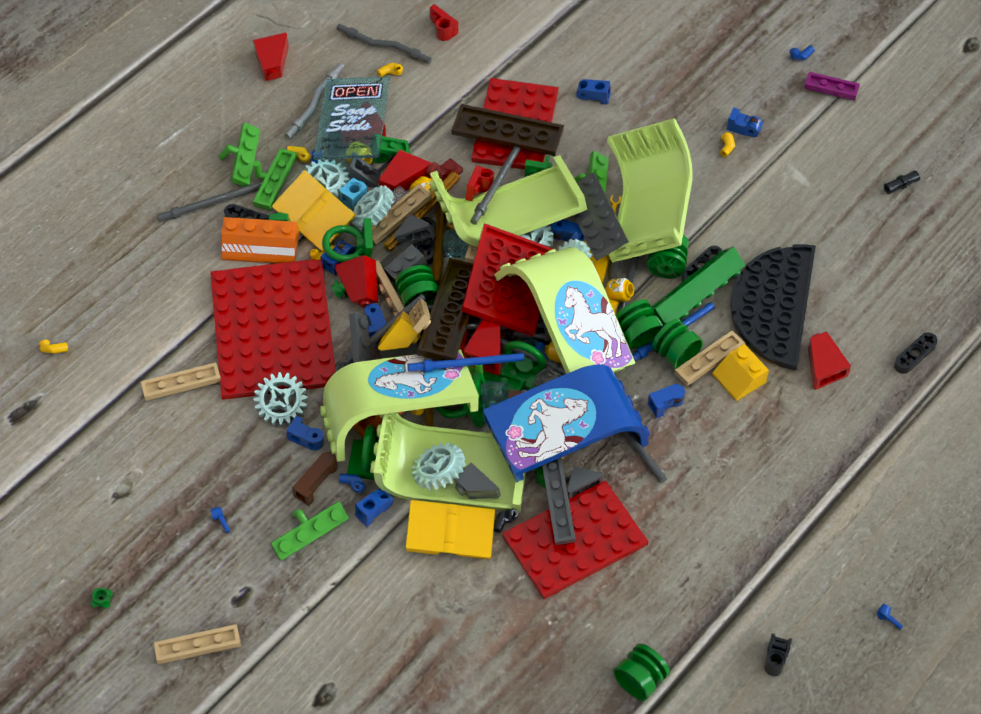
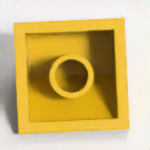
M402 311L381 338L378 349L382 351L409 347L411 343L415 344L419 340L422 331L420 333L416 332L412 328L410 316Z
M743 344L730 352L713 371L712 375L735 401H738L765 384L769 370Z

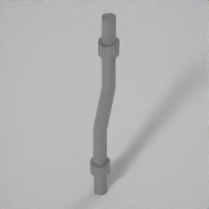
M339 63L333 70H330L323 82L315 89L309 107L299 118L292 122L291 127L284 134L287 139H290L296 131H300L304 126V122L315 111L321 93L330 83H333L338 78V74L344 69L345 66L342 63Z

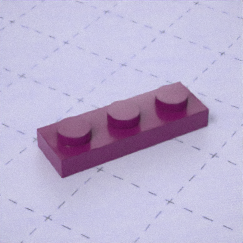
M808 72L804 89L855 101L860 83Z

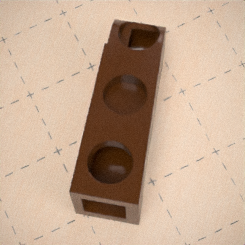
M324 452L292 487L293 497L310 506L314 501L313 493L329 474L334 473L338 469L336 455L331 452Z

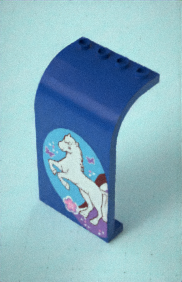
M598 364L582 367L483 410L484 419L516 483L524 480L523 474L620 432L633 431L634 435L639 434L642 447L649 445L648 437L650 433L647 426L642 424L641 416L638 410L635 411L631 397L626 395L622 381L618 380L614 371L606 365Z

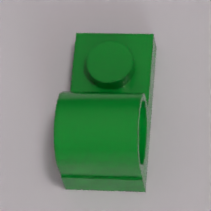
M375 135L370 144L372 158L375 163L387 162L391 156L395 157L399 150L410 154L407 140Z

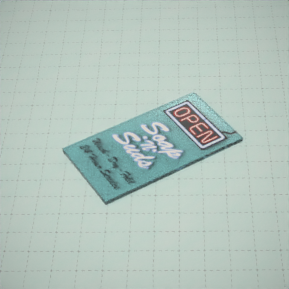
M390 76L327 79L314 160L379 158Z

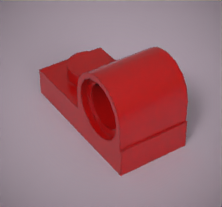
M433 4L430 7V20L436 24V37L440 41H448L459 33L458 21Z
M475 166L467 184L465 200L473 201L475 195H478L479 192L484 193L489 190L494 181L493 170Z

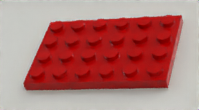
M490 78L483 108L552 123L559 87ZM475 140L471 160L474 163L503 166L513 147ZM520 149L510 168L525 170L526 160L544 163L546 154Z
M484 223L461 311L533 337L536 332L540 310L531 289L518 275H513L512 277L507 275L497 281L494 274L500 271L502 265L507 263L513 265L516 261L524 258L529 260L530 257L537 254L542 256L546 252L553 250V248Z
M606 480L569 499L576 542L555 545L549 509L502 533L503 539L543 600L648 545L647 538Z

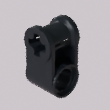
M773 633L771 634L764 665L767 674L779 676L782 673L790 651L791 638L787 640L776 637ZM772 661H775V662H777V663H779V664H778V665H775V664L772 663Z

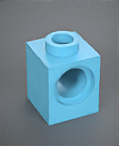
M353 177L339 190L340 201L354 211L358 201L363 195L368 193L367 186L364 182L358 181Z

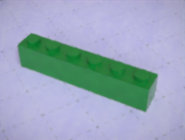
M735 247L722 250L651 306L654 309L653 316H657L663 326L673 319H682L689 314L688 311L691 308L694 309L702 304L701 300L715 294L714 290L716 288L726 285L730 277L733 278L740 274V269L745 266V263Z

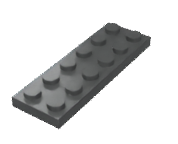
M593 172L576 182L585 197L587 210L574 216L588 246L591 248L593 257L598 261L629 241L596 174Z

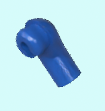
M811 45L803 51H799L798 48L794 47L790 50V57L793 60H806L815 52V49Z
M340 473L339 483L349 484L356 493L364 491L365 484L359 475Z

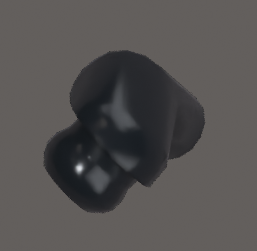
M512 508L499 512L493 531L502 533L505 524L516 520L518 511Z

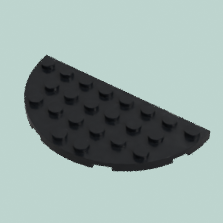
M794 244L792 247H776L761 253L752 259L741 274L738 275L731 295L733 322L746 344L766 360L792 370H797L816 245Z

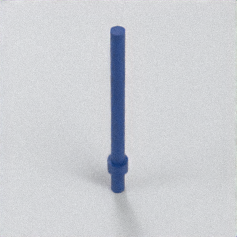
M712 302L708 303L682 321L683 324L689 326L715 308ZM653 341L635 350V353L632 354L635 361L643 359L653 350Z
M517 353L442 361L423 360L420 363H409L407 368L408 371L423 370L424 372H431L433 369L516 362L524 361V354Z

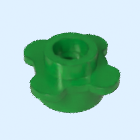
M334 279L335 283L331 285L333 292L337 298L344 296L346 299V290L342 282L338 283Z
M105 588L93 590V600L90 601L93 608L97 606L104 609L109 608L113 592Z

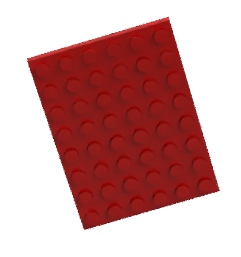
M311 259L210 271L222 400L257 396L254 391L261 390L258 383L265 385L264 377L270 381L271 374L278 378L279 372H281L283 378L289 373L290 380L296 376V383L301 381L303 383L301 388H306V390L324 388L328 380L336 373L321 260ZM276 386L279 389L290 388L287 386Z

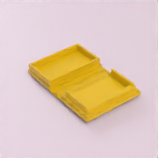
M305 170L272 205L277 212L288 213L290 221L297 222L299 231L322 252L324 251L322 238L326 231L338 225H348L356 216ZM337 233V234L333 235V236L330 238L329 244H331V242H332L340 233Z
M411 500L406 551L439 555L440 552L464 557L491 559L495 509Z

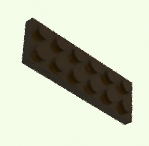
M461 104L451 130V135L513 148L517 146L522 150L556 156L564 125Z

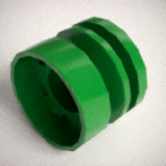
M683 235L681 246L649 253L647 261L648 270L661 278L670 279L682 276L686 269L689 247L687 237Z
M425 265L409 267L398 274L395 279V285L398 289V294L401 296L404 308L420 294L426 298L425 302L427 305L434 304L439 287L429 267Z
M646 299L627 305L615 315L622 332H625L624 337L631 349L650 343L663 328L660 319L657 316H653L654 309L651 308L649 301Z
M673 319L664 325L652 342V349L659 353L661 357H666V361L675 369L696 356L703 346L702 338L694 331H689L688 326L684 325L680 319Z
M638 643L627 654V659L621 660L613 669V675L618 684L628 694L638 700L645 701L654 693L656 685H661L663 680L670 675V669L665 660L655 650L645 644Z

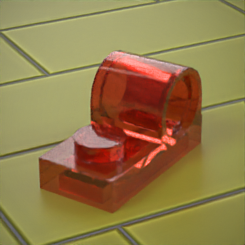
M451 158L441 166L433 162L426 169L425 177L431 178L430 173L437 171L439 178L443 182L452 172H456L458 175L463 173V167Z

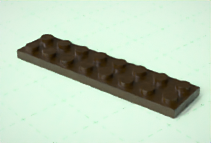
M449 258L430 312L431 322L424 330L417 349L418 356L440 361L457 359L471 316L468 313L462 312L461 308L473 263Z

